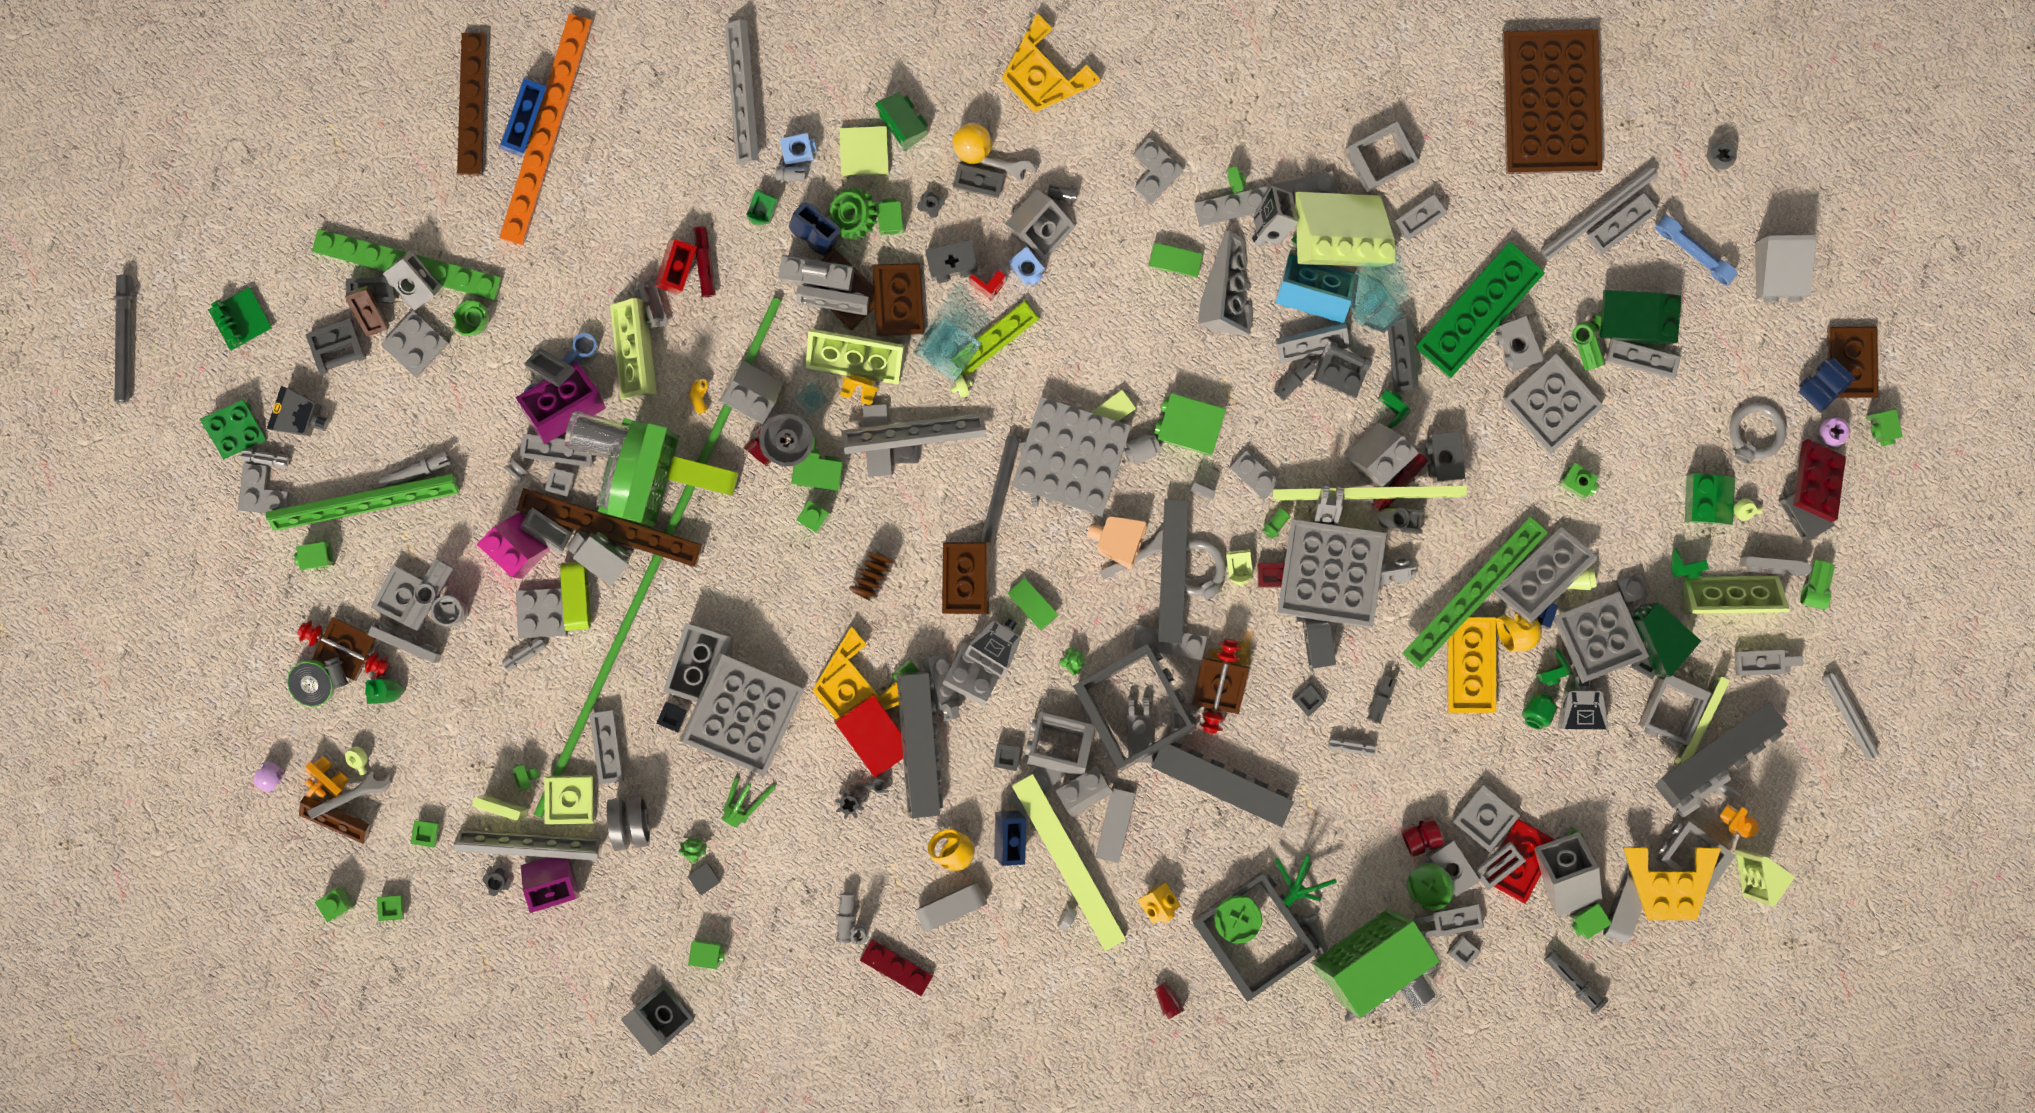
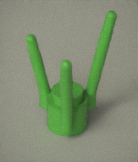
M735 777L727 802L722 809L724 814L721 819L736 828L741 822L745 824L748 817L776 788L775 785H771L744 813L745 809L741 805L751 788V784L748 783L737 803H732L739 777Z

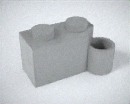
M578 531L567 545L568 550L573 553L574 560L610 586L614 584L629 565L630 558L628 553L619 546L615 548L609 543V539L600 532H597L596 535L590 533L587 536L585 533Z

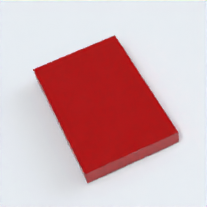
M871 694L834 720L836 726L874 778L903 759L901 732L874 694Z
M1517 819L1511 826L1499 849L1510 841L1526 861L1493 887L1526 904L1541 877L1535 847L1555 841L1556 839ZM1510 849V850L1507 851L1505 854H1503L1500 858H1498L1496 861H1494V862L1490 865L1489 869H1491L1494 865H1496V864H1497L1498 862H1500L1503 858H1505L1508 854H1510V853L1512 852V850ZM1515 856L1486 880L1490 882L1518 860V858Z

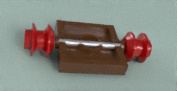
M335 617L331 618L324 634L322 625L313 627L312 620H309L307 623L303 622L298 629L297 635L300 636V642L307 639L309 640V646L319 642L312 658L313 660L325 664V661L339 657L340 661L343 660L341 665L345 676L349 679L357 681L364 664L365 672L374 671L376 678L380 675L384 676L389 669L390 663L387 662V656L380 659L378 658V652L369 656L376 638Z
M1225 638L1224 642L1218 643L1222 646V651L1216 652V655L1221 661L1204 657L1201 660L1192 705L1210 708V710L1202 713L1206 718L1205 722L1199 724L1204 727L1203 731L1207 733L1217 734V731L1223 730L1219 723L1224 721L1225 717L1219 713L1220 711L1235 714L1240 712L1249 667L1231 663L1240 659L1236 655V650L1242 649L1238 645V641Z

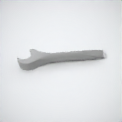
M954 152L953 157L959 158ZM987 156L985 160L978 163L1003 170L1014 176L1018 181L1023 180L1022 171L1024 169H1031L1034 174L1037 172L1035 165L1028 160L1012 162Z
M1163 530L1157 534L1153 541L1139 550L1135 562L1148 555L1162 551ZM1116 562L1099 572L1102 578L1106 579L1126 567Z
M370 772L367 778L355 788L307 812L310 818L313 819L358 796L369 793H382L391 784L390 775L380 782L374 779V772Z

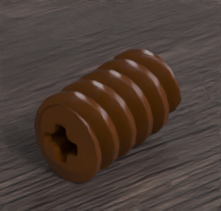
M876 550L866 554L871 561H862L866 569H858L862 578L854 577L853 579L858 585L849 586L853 593L872 603L873 601L870 597H878L874 589L883 588L879 580H887L883 571H892L887 564L896 563L895 560Z

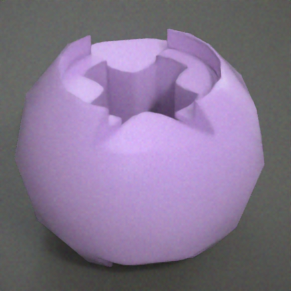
M1837 416L1829 417L1820 426V438L1827 445L1840 446L1849 438L1850 426L1843 418ZM1834 427L1835 430H1839V434L1835 436L1834 433L1830 431V429Z
M275 762L261 763V769H257L255 773L254 784L262 791L270 792L276 790V784H280L283 776L282 768Z

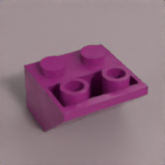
M545 857L520 865L523 893L530 913L581 897L570 859Z

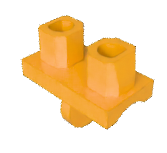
M322 756L313 764L309 762L305 766V772L316 781L314 783L310 778L306 780L305 784L310 788L306 795L312 798L317 794L323 799L327 795L321 789L323 787L335 798L342 794V790L348 783V778L341 772H338L331 780L324 775L332 767V764Z
M1728 804L1720 815V820L1729 825L1728 832L1733 835L1738 830L1742 837L1751 838L1759 830L1757 821L1754 818L1748 817V810L1743 807L1738 811Z

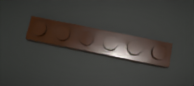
M461 33L458 175L483 176L487 35L485 33Z

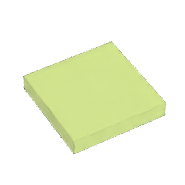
M887 126L839 128L842 177L889 175Z
M593 775L544 776L545 824L593 823Z
M485 794L474 797L472 804L473 807L516 821L527 817L529 808Z

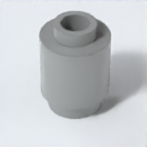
M1146 434L1127 442V448L1124 449L1127 460L1129 462L1133 461L1135 465L1156 456V453L1161 452L1160 445L1154 434L1150 436Z

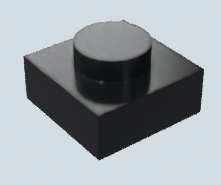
M666 701L656 724L679 733L688 710Z

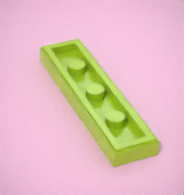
M1024 300L952 357L951 360L966 378L1040 320V318Z

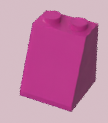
M521 512L492 527L477 543L508 575L523 579L550 550L549 547L519 529L525 519Z

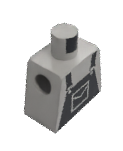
M1274 186L1270 187L1253 217L1256 232L1252 240L1255 244L1264 246L1267 241L1279 244L1297 225L1299 221L1292 193Z
M1007 618L1002 625L996 621H991L969 644L965 655L999 677L1004 678L1021 640V637L1014 633L1018 624L1010 618Z
M1576 676V691H1564L1558 729L1608 730L1602 691H1590V681L1582 683L1580 677Z

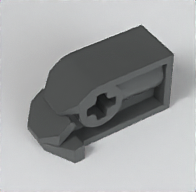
M1296 617V622L1303 623L1309 668L1336 665L1330 622Z

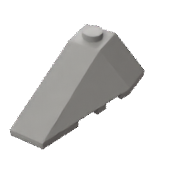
M1225 231L1200 301L1198 324L1213 332L1247 336L1250 335L1252 306L1247 304L1246 291H1250L1249 283H1245L1244 270L1247 268L1244 238L1231 231Z

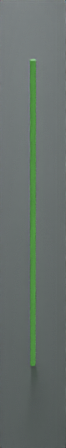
M775 297L772 298L744 359L745 362L753 364L782 302ZM723 404L697 460L699 463H707L732 408ZM686 484L664 531L665 533L674 535L695 486ZM653 555L551 776H562L663 557ZM545 791L534 812V815L540 818L545 813Z

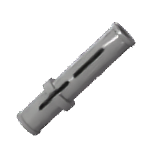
M446 450L429 458H420V461L381 476L379 478L381 486L400 485L425 474L429 476L433 474V471L451 465V458L447 455L448 452Z

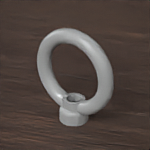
M1751 403L1741 407L1734 414L1730 422L1729 432L1731 441L1737 449L1734 455L1735 458L1746 464H1752L1754 458H1767L1780 450L1786 438V425L1783 417L1775 408L1764 403ZM1753 412H1761L1768 415L1774 421L1777 434L1774 442L1769 447L1756 449L1754 446L1742 441L1739 426L1746 415Z
M1200 539L1189 540L1186 544V552L1192 549L1207 551L1215 561L1216 571L1212 580L1202 586L1195 587L1185 583L1184 593L1191 596L1203 595L1207 601L1222 592L1219 585L1225 575V561L1222 553L1212 543Z

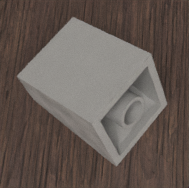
M1816 235L1767 236L1755 243L1756 299H1764V303H1778L1779 299H1788V303L1803 302L1804 298L1811 296Z
M1378 422L1344 456L1373 487H1382L1419 453L1403 435Z
M1580 832L1535 847L1546 893L1557 917L1602 901L1599 867Z

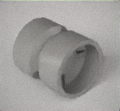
M444 595L434 601L431 607V615L434 621L441 626L456 627L466 621L469 615V608L462 598Z

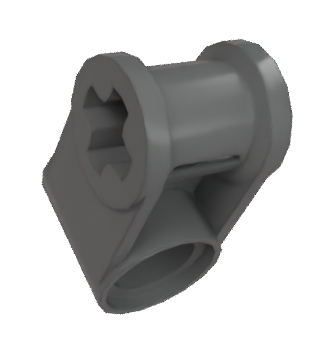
M1383 508L1379 512L1378 521L1385 529L1411 534H1423L1421 521L1425 510Z

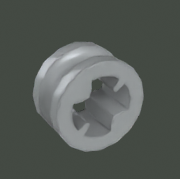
M512 458L510 460L511 464L505 465L504 468L521 481L522 475L527 474L528 471Z

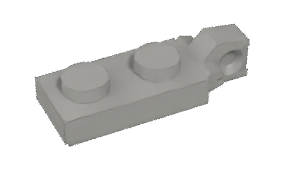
M1785 650L1734 652L1736 676L1786 674V672H1790V666H1804L1803 656H1790L1789 651Z
M946 653L923 659L925 671L933 678L934 689L930 691L932 699L939 710H942L944 721L959 718L957 693L942 684L950 670Z

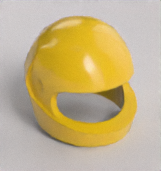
M977 123L963 125L954 133L952 138L954 152L962 161L969 164H976L985 160L993 145L987 129Z
M1518 613L1515 614V621L1507 615H1501L1496 619L1497 634L1502 644L1510 652H1525L1533 649L1539 643L1542 629L1537 619L1530 624ZM1504 624L1506 625L1510 633H1508L1505 630Z
M954 829L939 831L932 836L927 847L931 859L948 870H964L974 859L975 848L972 840L967 835ZM947 838L948 842L943 846L939 857L936 856V844L941 839Z

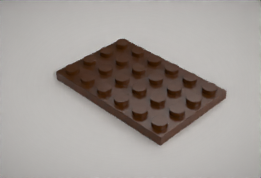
M1598 29L1504 31L1502 33L1506 174L1601 172L1603 169Z

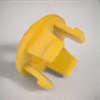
M851 373L849 377L842 376L844 381L842 390H840V396L850 398L858 385L863 387L861 403L867 405L873 403L876 391L879 392L880 390L879 387L875 386V381Z

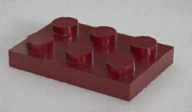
M1810 439L1803 441L1793 505L1829 522L1838 520L1846 456Z

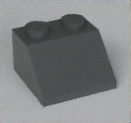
M663 983L626 1014L621 1021L649 1055L652 1056L693 1022L694 1018Z

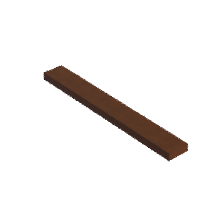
M525 488L522 490L516 511L528 514L531 508H534L557 524L594 535L600 532L611 541L693 567H697L703 548L702 544Z

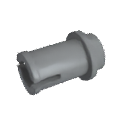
M784 164L776 166V181H781V183L783 181L805 182V167H784Z

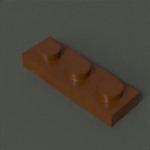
M303 797L299 806V816L357 842L365 843L369 835L370 824L361 818L345 814L338 808H334L311 819L307 811L322 804V802L315 798Z

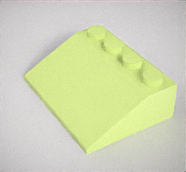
M1295 192L1296 213L1299 221L1296 225L1298 264L1382 267L1395 263V239L1381 196Z

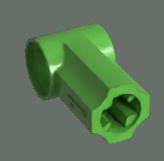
M1590 321L1580 323L1572 331V339L1577 344L1585 370L1595 369L1606 364L1597 336L1598 328ZM1581 328H1586L1589 331V339L1581 336Z
M1813 560L1808 583L1803 587L1800 597L1802 605L1821 610L1828 608L1831 600V590L1829 589L1835 568L1834 564Z

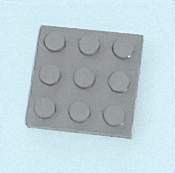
M1557 354L1553 355L1502 401L1548 454H1552L1604 407Z
M1620 591L1556 615L1554 618L1582 683L1649 657Z

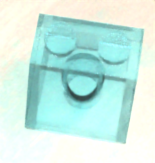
M1361 271L1355 273L1350 308L1355 313L1353 317L1362 327L1365 325L1372 331L1377 330L1385 333L1405 314L1379 279Z
M939 314L912 353L955 382L982 343L945 316Z

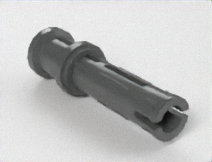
M1556 950L1551 951L1544 958V961L1576 992V998L1578 1000L1582 999L1587 1004L1593 1015L1606 1005L1608 999L1602 997L1593 988L1594 985L1591 982H1585Z

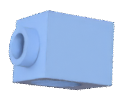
M808 133L780 139L786 166L814 160L813 153H817L814 139L809 138ZM797 144L806 146L802 154H795L793 152Z
M1025 247L1008 261V265L1025 286L1030 283L1034 286L1043 279L1042 273H1044L1045 268L1028 247ZM1031 263L1035 270L1031 274H1025L1021 270L1023 264Z

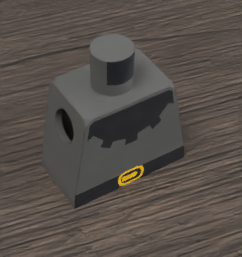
M281 386L266 429L311 436L314 428L326 431L329 425V418L319 415L320 404L292 389Z

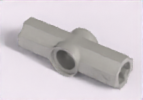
M435 558L421 584L415 588L414 596L399 621L419 631L434 601L440 597L441 591L455 568ZM426 588H429L432 592V597L428 601H425L422 597V593Z

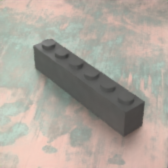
M926 671L896 673L908 816L912 819L940 816V809L943 808V798L938 793V785H941V774L936 768V761H939L938 747H935L934 738H937L938 733L936 723L933 724L932 714L936 712L935 702L931 700L930 691L934 689L933 678Z
M1769 702L1663 776L1654 786L1672 808L1678 804L1685 806L1694 799L1692 794L1697 791L1702 794L1712 786V780L1717 778L1720 781L1730 773L1728 769L1733 765L1738 768L1748 761L1747 755L1750 753L1757 755L1766 748L1764 743L1769 740L1774 743L1784 735L1782 730L1788 724Z
M1173 742L1157 751L1150 766L1151 768L1279 827H1283L1294 801L1289 799L1290 794L1280 789H1277L1276 793L1268 790L1269 784L1255 779L1253 783L1245 779L1247 774L1236 769L1233 772H1229L1224 769L1225 764L1215 759H1212L1211 763L1202 759L1204 754L1190 749L1188 753L1180 749L1182 744L1178 742Z

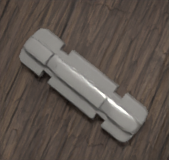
M247 448L243 449L241 454V460L247 463L255 462V464L270 467L276 465L277 468L286 469L289 465V457L287 455L278 454L277 456L275 453L253 451Z
M538 637L531 641L532 644L529 643L514 652L513 656L503 659L502 664L505 669L511 671L517 667V664H522L536 655V652L544 650L547 647L544 640Z
M1330 737L1328 743L1329 749L1332 750L1341 749L1344 752L1364 753V755L1374 756L1376 750L1374 743H1363V741L1345 738L1340 740L1338 737Z

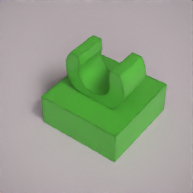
M524 764L511 769L518 791L530 788L529 780L540 777L537 768L526 771Z

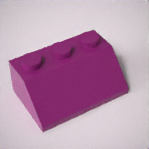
M578 362L571 365L575 371L560 387L544 380L515 397L544 444L574 428L580 416L591 418L606 409L598 389Z

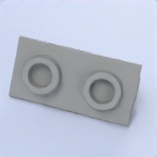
M655 279L645 282V280L637 282L636 286L632 287L635 298L642 299L643 303H646L645 310L649 320L646 324L649 325L650 331L669 324L658 288L654 287Z
M1400 557L1395 559V561H1383L1379 586L1389 585V576L1394 577V583L1408 582L1416 578V566L1412 558Z

